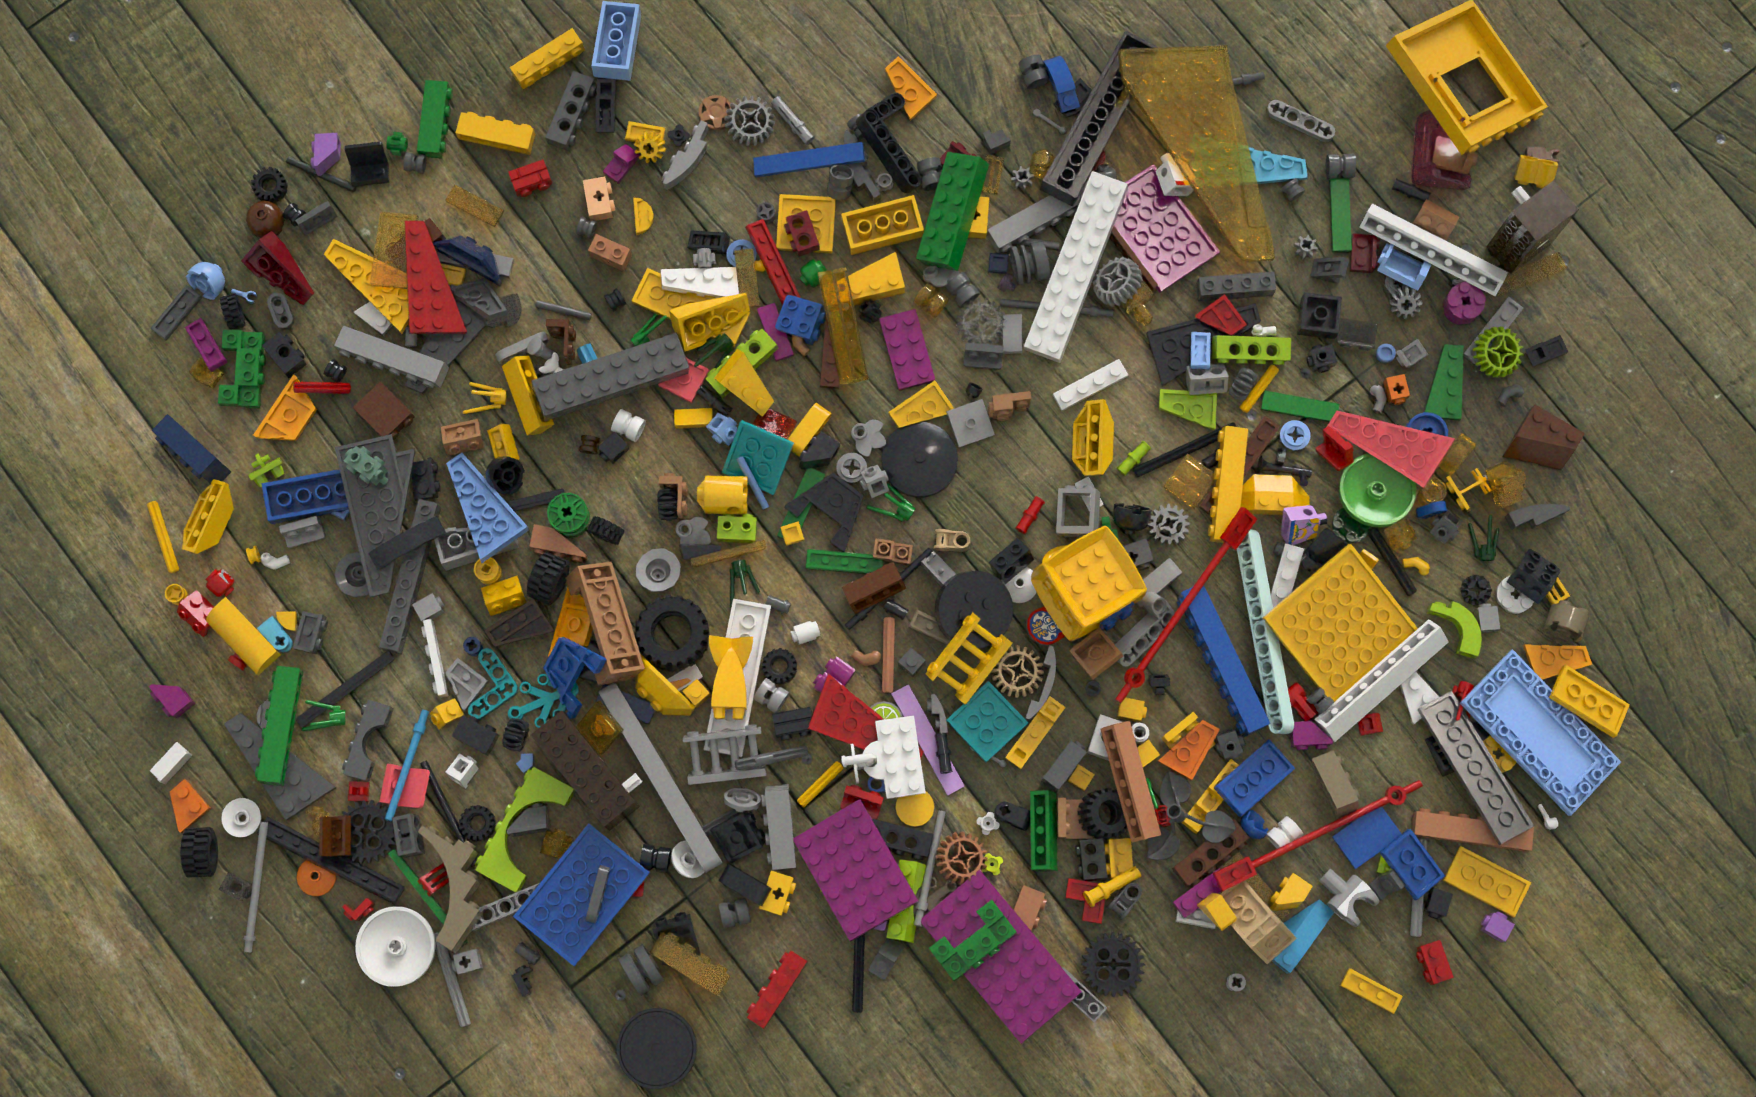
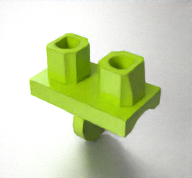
M258 453L255 455L257 460L251 463L253 468L260 465L261 468L253 471L248 476L259 487H262L261 483L269 482L264 474L267 471L271 470L275 479L284 474L281 465L282 460L279 457L265 464L266 461L271 459L270 456L267 454L261 457Z

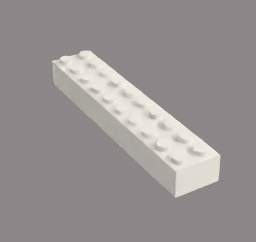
M1094 171L1091 172L1024 344L1026 351L1061 363L1127 193V183Z

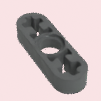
M603 865L599 867L586 915V922L594 924L597 922L610 874V867Z

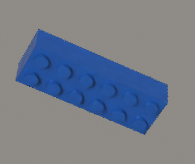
M340 469L261 483L267 519L270 524L349 510Z

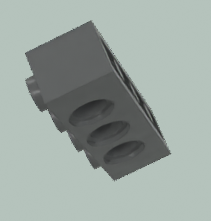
M573 71L546 134L547 144L567 151L570 146L574 145L576 131L582 127L584 112H588L590 107L589 100L591 96L595 95L597 90L594 78ZM579 92L584 93L580 98L575 97ZM571 109L577 110L575 114H568ZM563 126H570L567 131L561 130Z
M1274 272L1199 277L1196 283L1198 302L1217 300L1224 294L1228 299L1273 296L1276 291Z

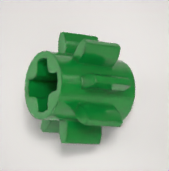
M393 132L392 136L387 137V150H391L392 155L401 156V152L407 151L408 138H404L401 132Z

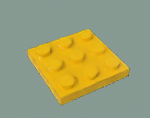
M780 194L777 249L779 251H792L790 241H793L790 234H786L784 228L786 217L807 210L820 246V250L815 252L833 253L836 199L822 196ZM799 222L793 225L796 229H800L803 226ZM801 240L799 244L806 246L809 244V241Z

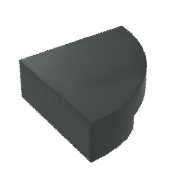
M1279 447L1275 464L1283 465L1286 458V448Z

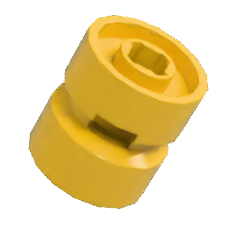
M490 557L483 563H481L480 558L476 561L474 573L483 584L491 585L500 581L502 569L495 559Z

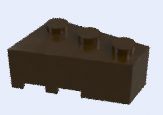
M532 599L484 631L493 645L497 647L554 632L555 630L536 601Z

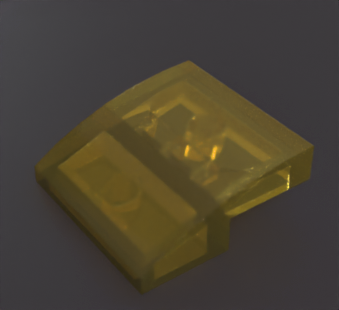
M1187 454L1168 479L1164 488L1195 509L1216 479H1214V472Z

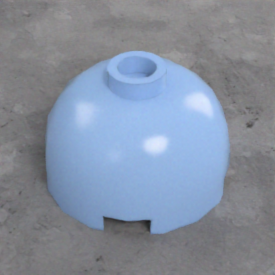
M209 262L197 263L188 271L186 276L191 287L194 290L198 288L204 293L203 297L209 300H214L224 289L225 278L222 269L217 264Z

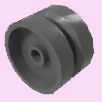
M643 944L634 949V955L638 962H635L629 954L619 958L625 973L641 996L650 991L649 983L646 980L647 977L655 986L665 981L657 962Z

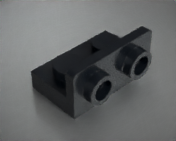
M431 457L424 461L413 462L411 474L415 501L438 498V492H441L439 480L436 481V473L439 472L438 464Z

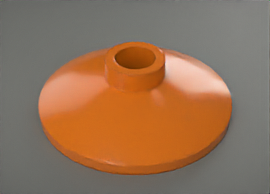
M305 860L298 869L297 882L300 889L306 894L321 896L333 888L336 882V875ZM317 872L318 878L313 880L312 874Z

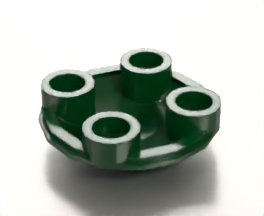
M1344 508L1337 511L1332 520L1333 532L1346 543H1358L1365 539L1371 527L1356 521Z

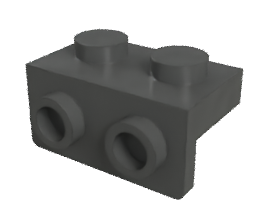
M303 611L293 649L317 654V651L321 649L323 644L321 637L323 631L325 632L327 629V617L323 614L318 615Z

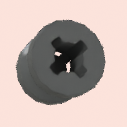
M1296 178L1288 182L1281 189L1283 193L1288 195L1290 202L1305 192V189L1299 186V181Z
M763 202L757 207L758 220L764 219L766 225L771 224L775 220V208L771 203Z
M581 217L576 234L580 236L586 235L587 238L592 239L596 231L597 221H589L585 217Z

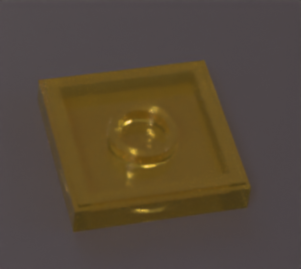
M601 701L595 702L576 726L599 755L604 754L624 730Z

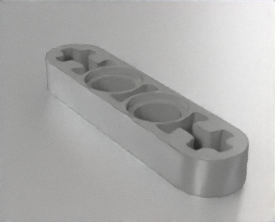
M1273 100L1268 104L1267 114L1276 121L1322 142L1331 141L1335 135V128L1321 119L1279 100ZM1275 106L1278 107L1276 113L1272 112ZM1284 109L1287 110L1284 114V117H1282L1281 115ZM1294 113L1297 115V120L1290 121L1287 115ZM1306 121H1312L1314 123V128L1307 129L1304 126V123ZM1318 125H1320V128H1319L1318 132L1316 133L1315 131H1316ZM1326 129L1329 130V134L1327 136H1324L1323 131H1325Z

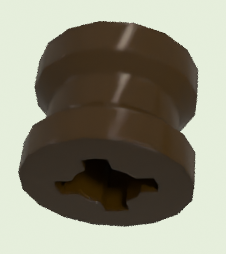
M581 435L582 445L579 447V451L586 454H598L597 444L600 442V438L591 435Z

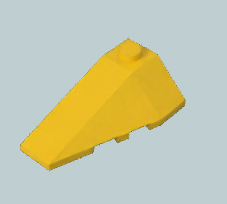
M742 293L685 304L671 309L669 312L672 327L678 335L683 351L686 352L704 345L708 338L714 334H719L722 328L728 324H733L748 313L750 308L747 294Z

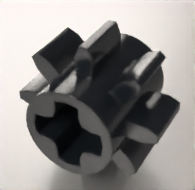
M872 299L863 301L859 306V312L861 313L859 318L865 322L867 321L869 324L876 322L882 314L879 309L881 304Z

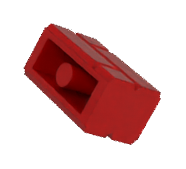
M544 159L508 172L517 197L520 195L521 197L529 196L532 194V191L537 189L540 191L546 190L550 187L549 185L553 184Z

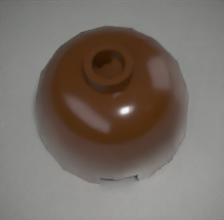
M270 201L254 203L246 214L249 230L254 236L260 238L271 231L276 236L282 232L285 219L282 217L283 211Z

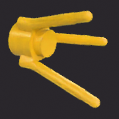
M470 382V386L491 391L472 390L471 393L490 396V402H494V404L464 410L463 414L494 408L501 409V405H506L507 390Z

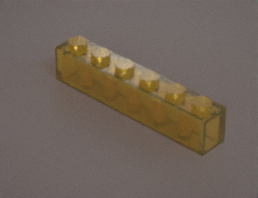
M842 267L818 272L840 385L868 380L847 269Z

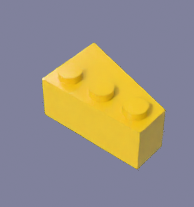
M737 348L714 379L763 417L774 403V400L746 355Z

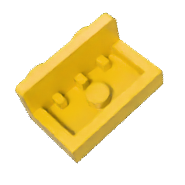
M518 575L481 588L485 605L491 616L527 603Z

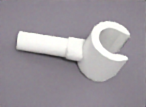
M1539 804L1537 807L1543 815L1546 829H1556L1558 827L1557 818H1549L1543 805Z

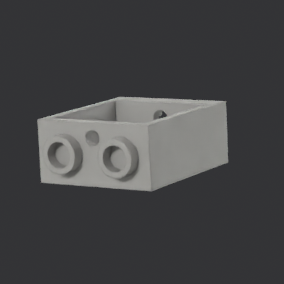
M1067 485L1065 488H1058L1057 535L1060 537H1083L1099 528L1100 492L1094 486L1085 485L1083 488H1076V486ZM1066 496H1091L1089 526H1064Z

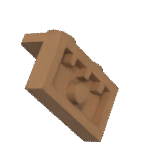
M478 419L441 427L443 446L448 456L484 448Z

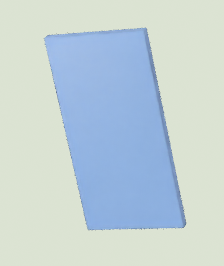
M1512 649L1472 689L1460 704L1568 816H1571L1621 761L1576 714L1549 698L1552 691L1551 688Z

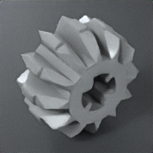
M1405 286L1404 291L1398 288V294L1392 293L1393 299L1389 303L1392 305L1391 311L1396 312L1397 317L1403 314L1404 319H1407L1408 314L1411 317L1415 316L1413 311L1420 312L1418 306L1422 305L1423 302L1419 300L1421 295L1416 293L1415 289L1412 288L1409 291L1408 286ZM1405 300H1409V302H1407V305H1403V303H1405Z

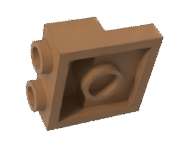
M1031 392L992 396V401L989 402L988 406L989 418L997 419V421H1006L1009 417H1012L1013 409L1016 412L1027 410L1026 408L1030 407Z
M1100 627L1092 631L1084 640L1076 643L1070 650L1073 658L1092 680L1123 657L1120 650Z

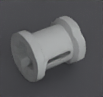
M1239 973L1231 974L1227 977L1226 986L1230 991H1241L1246 985L1244 976ZM1232 978L1240 980L1238 983L1239 987L1232 986L1234 982Z

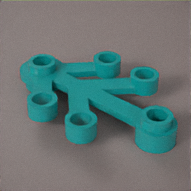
M546 674L538 676L537 681L541 686L548 685L553 687ZM542 677L547 678V681L545 683L540 682V679ZM522 682L519 688L523 694H531L540 699L522 707L512 706L508 710V717L510 719H523L524 714L543 706L540 716L535 719V726L540 728L541 726L537 724L538 721L544 720V724L547 722L546 720L553 703L560 698L558 690L549 693L531 686L528 682ZM576 682L571 691L575 697L579 693V687ZM524 685H529V689L527 691H523L522 688ZM560 702L558 709L553 711L552 716L554 717L561 710L565 712V704L562 705ZM514 710L519 711V714L516 717L512 716V712Z

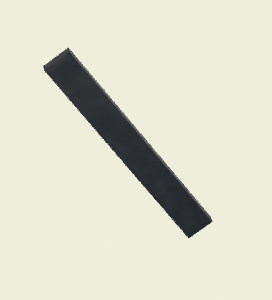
M268 816L264 821L268 822L266 837L268 841L393 905L397 903L405 890V887L356 861H352V859L346 856H320L319 842Z

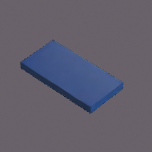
M1269 739L1217 784L1214 789L1232 810L1241 817L1290 774L1295 767Z

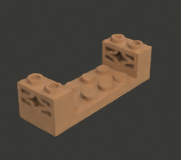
M612 562L577 566L565 578L571 596L583 595L600 654L607 659L601 672L595 674L597 684L603 685L632 680L645 668Z

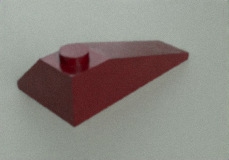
M272 231L260 238L241 260L255 276L263 277L270 281L269 284L271 286H278L284 290L286 295L302 305L306 304L314 294L286 245Z

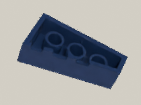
M168 414L152 429L157 435L155 439L162 446L167 444L169 446L167 450L174 457L179 455L181 457L179 461L186 468L191 466L193 468L191 472L198 479L203 477L211 484L213 479L223 481L231 473L225 465Z

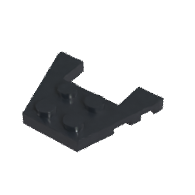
M832 473L787 503L784 508L798 518L809 503L813 504L841 526L830 543L844 552L864 495L835 473Z

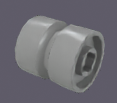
M766 678L755 693L753 700L761 705L767 704L769 710L777 713L786 701L789 692L782 687L776 688L775 683ZM771 691V692H773V694L771 695V697H770V699H769V698L767 697V695H768L769 692Z

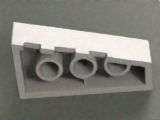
M469 526L467 528L456 529V527L445 529V534L434 539L441 565L446 571L479 559ZM517 539L495 555L519 548Z
M789 784L766 786L765 795H761L762 807L766 806L767 814H763L764 826H768L769 833L765 834L766 845H770L771 853H767L768 865H772V870L796 868Z

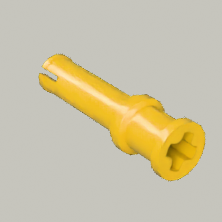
M1134 866L1106 883H1098L1094 889L1084 891V898L1090 907H1094L1095 903L1102 899H1108L1110 894L1140 878L1141 873Z

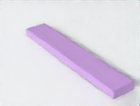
M906 685L893 692L891 695L904 717L914 716L918 744L924 751L923 753L947 796L965 787L952 762L953 772L948 774L940 773L939 759L936 757L937 746L934 736L936 733L910 686Z

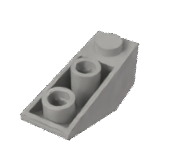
M1062 967L1082 991L1071 1003L1092 1022H1095L1107 1007L1070 972Z

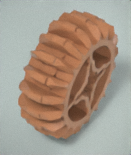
M954 832L952 837L948 835L945 837L946 841L942 840L940 842L942 847L936 849L937 852L941 853V855L935 856V859L941 861L936 866H942L943 868L939 873L943 874L946 872L947 874L944 879L948 880L952 877L951 883L953 884L956 883L957 879L959 885H962L964 880L971 882L973 874L976 876V872L979 869L982 872L981 869L987 868L982 863L988 861L987 857H983L987 850H981L984 843L977 844L978 837L971 840V833L967 834L965 838L964 832H960L959 836ZM961 843L968 845L973 852L966 851L964 846H961ZM954 844V856L948 859V851ZM959 856H962V857H963V856H964V857L969 856V857L966 858L964 861H962V860H956V861H954V860L957 859ZM975 858V866L969 873V861ZM950 865L958 866L962 874L954 871Z

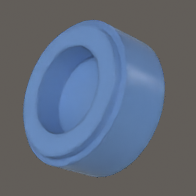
M1382 344L1376 350V358L1381 363H1390L1396 355L1395 348L1390 344Z

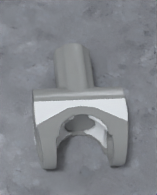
M1330 868L1319 880L1334 895L1327 903L1329 908L1354 927H1358L1361 923L1353 909L1355 900H1363L1373 906H1377L1380 902L1372 889L1356 875H1352L1345 882Z

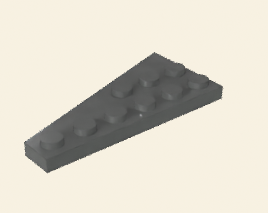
M239 713L224 723V725L255 772L256 767L260 764V759L258 758L259 748L263 747L264 741L262 739V729L242 713ZM292 752L289 753L284 786L263 784L285 820H289L336 789L333 784Z

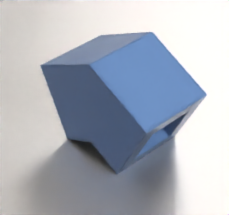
M533 753L521 754V760L516 763L524 774L534 766Z

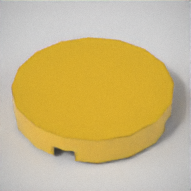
M928 792L898 797L895 806L896 814L900 821L907 826H922L933 816V799Z

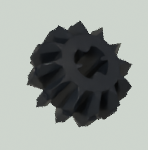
M670 488L659 490L657 494L659 518L666 521L677 519V491Z
M511 718L503 734V747L511 751L520 752L527 742L529 723L522 719Z

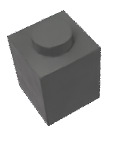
M910 648L898 661V666L913 678L925 664L926 660Z

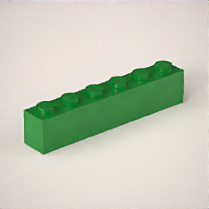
M277 666L276 671L272 673L273 690L269 691L268 700L270 701V707L266 709L265 713L267 724L266 728L262 730L263 747H260L258 752L260 764L255 770V778L261 784L284 786L303 678V671L300 668Z

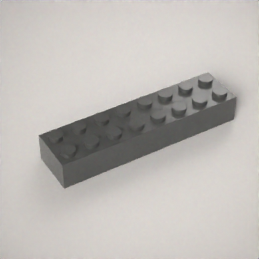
M674 333L532 380L531 382L545 422L689 373L690 367L678 335Z

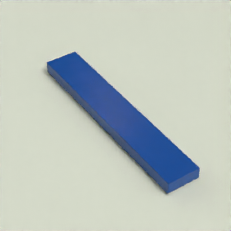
M863 142L755 157L753 158L755 177L832 167L837 164L846 165L865 162Z

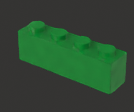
M425 80L417 152L419 155H426L427 158L442 159V154L446 152L444 138L445 135H448L449 129L446 122L447 117H450L451 107L448 105L449 100H452L453 89L450 88L448 82Z
M1050 790L1030 791L1031 870L1038 872L1058 871L1057 794Z

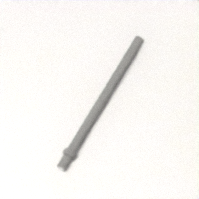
M260 822L247 930L243 938L245 940L244 952H252L253 941L256 939L254 931L268 822Z

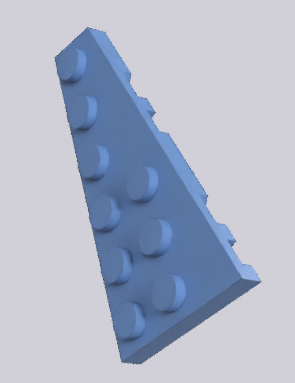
M460 453L446 463L481 563L529 531L528 526L497 491L487 483L486 479L463 453Z

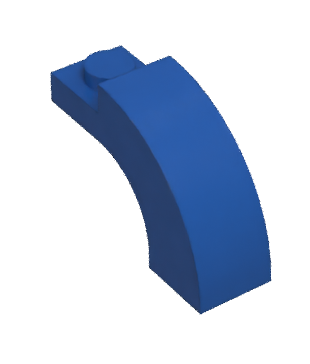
M1056 56L1044 60L1043 68L1046 69L1049 80L1054 88L1061 113L1079 108L1080 105L1075 92L1076 87L1064 59L1061 56Z

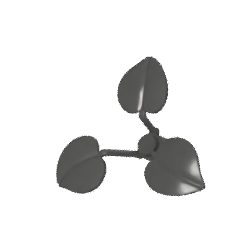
M1168 771L1161 784L1160 798L1162 803L1168 807L1167 815L1171 818L1169 821L1171 823V832L1167 828H1160V836L1148 839L1147 857L1152 860H1165L1177 853L1180 847V840L1173 836L1175 834L1174 823L1183 822L1185 818L1203 825V836L1212 843H1220L1235 832V824L1227 814L1221 811L1208 812L1205 822L1187 814L1180 806V803H1184L1190 798L1191 786L1184 778Z

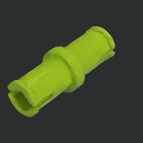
M1142 441L1133 452L1127 454L1128 457L1117 467V470L1126 476L1136 464L1139 465L1140 460L1151 450V447L1145 441Z

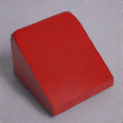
M1379 713L1367 714L1358 721L1360 736L1383 732Z

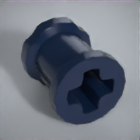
M469 637L464 641L463 648L470 656L476 657L483 649V645L477 638ZM475 643L477 648L471 650L469 646Z

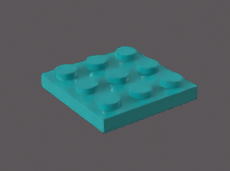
M742 420L739 423L722 473L729 476H745L736 460L738 457L743 456L760 489L774 495L794 442Z
M989 681L970 698L966 705L963 704L946 720L985 763L1028 725L1026 719Z

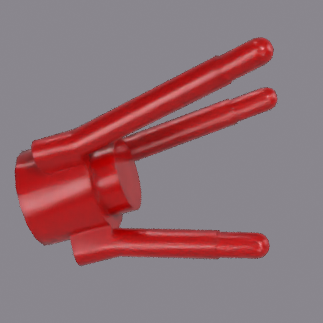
M1460 681L1458 686H1454L1452 692L1454 695L1457 694L1456 697L1462 701L1475 686L1471 683ZM1461 704L1459 705L1456 721L1460 720L1463 711ZM1467 711V712H1466V715L1468 716V718H1469V720H1470V714H1469L1468 711Z

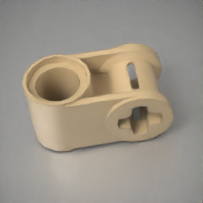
M946 529L935 530L937 535L936 545L933 547L934 550L965 552L970 548V537L966 532ZM959 538L967 540L964 546H960L956 542Z

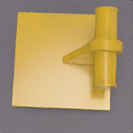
M1478 468L1475 469L1476 473L1474 470L1471 471L1477 482L1462 491H1459L1450 475L1446 477L1448 481L1445 483L1451 494L1456 493L1458 497L1456 499L1457 504L1461 510L1466 509L1467 512L1471 511L1462 496L1476 486H1480L1485 495L1492 491L1486 482V477L1482 476Z

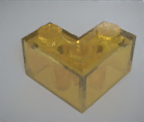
M1507 461L1485 469L1495 504L1504 508L1523 500L1521 493L1526 488V476L1522 470Z

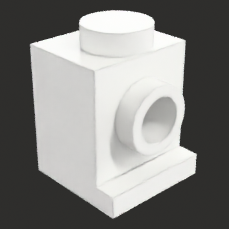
M459 754L446 770V774L452 781L466 789L468 782L479 768L476 766L477 762L468 755L464 757Z

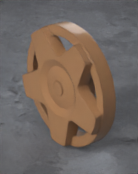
M719 95L705 98L699 106L700 121H712L713 125L708 124V128L712 130L725 128L726 123L722 124V120L728 115L725 105L727 104L731 109V103L727 98ZM704 106L706 111L702 113V108Z

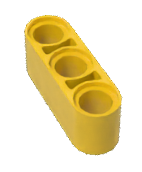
M815 403L788 438L789 441L794 442L791 452L800 457L802 452L808 449L812 438L817 436L823 429L832 413L818 403Z

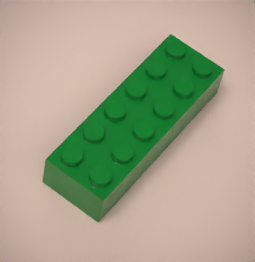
M947 152L916 259L923 264L958 271L989 168V163L981 157Z

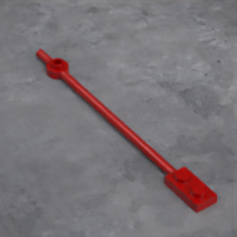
M1241 507L1222 533L1220 539L1224 542L1138 667H1132L1126 671L1124 675L1126 684L1115 698L1118 703L1121 704L1132 688L1142 686L1145 681L1144 670L1229 548L1236 550L1257 521V518L1246 508Z
M1417 780L1403 788L1401 786H1391L1386 790L1385 797L1253 861L1247 856L1214 872L1213 876L1220 891L1231 888L1257 875L1255 868L1388 803L1390 805H1401L1406 800L1407 794L1423 787L1422 782ZM1393 792L1396 793V799L1392 798Z

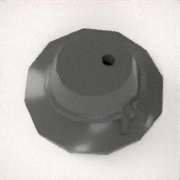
M360 553L346 554L338 562L335 570L337 586L344 594L352 597L369 595Z

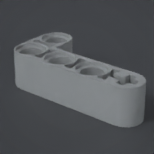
M1155 592L1146 593L1142 599L1143 606L1149 613L1115 644L1123 654V657L1117 662L1123 666L1131 665L1156 641L1175 614L1169 603Z

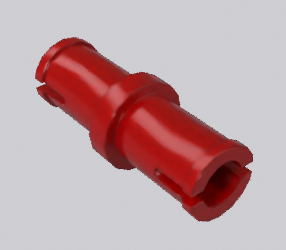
M1035 496L1028 509L1024 510L1022 519L1015 527L1018 532L1026 535L1032 522L1037 520V514L1045 504L1043 499Z

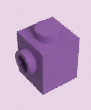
M1500 912L1490 913L1489 915L1486 914L1481 921L1483 927L1480 931L1499 942H1506L1515 924L1508 921V917Z

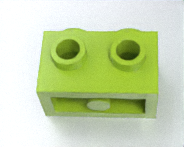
M734 514L718 516V542L756 544V517H753L751 514H742V517H734Z

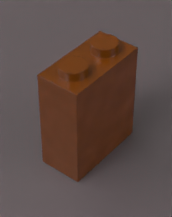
M381 381L353 406V409L380 436L392 434L393 440L399 436V432L403 428H407L412 424L415 417Z

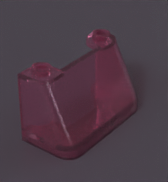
M1431 110L1421 113L1415 123L1412 183L1419 186L1456 190L1470 188V173L1463 174L1436 168V163L1432 162L1436 138L1438 136L1449 138V136Z

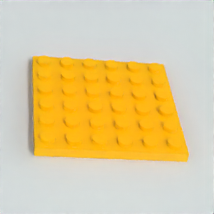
M1352 544L1345 546L1263 617V620L1318 688L1321 687L1325 691V695L1331 697L1334 702L1418 629Z

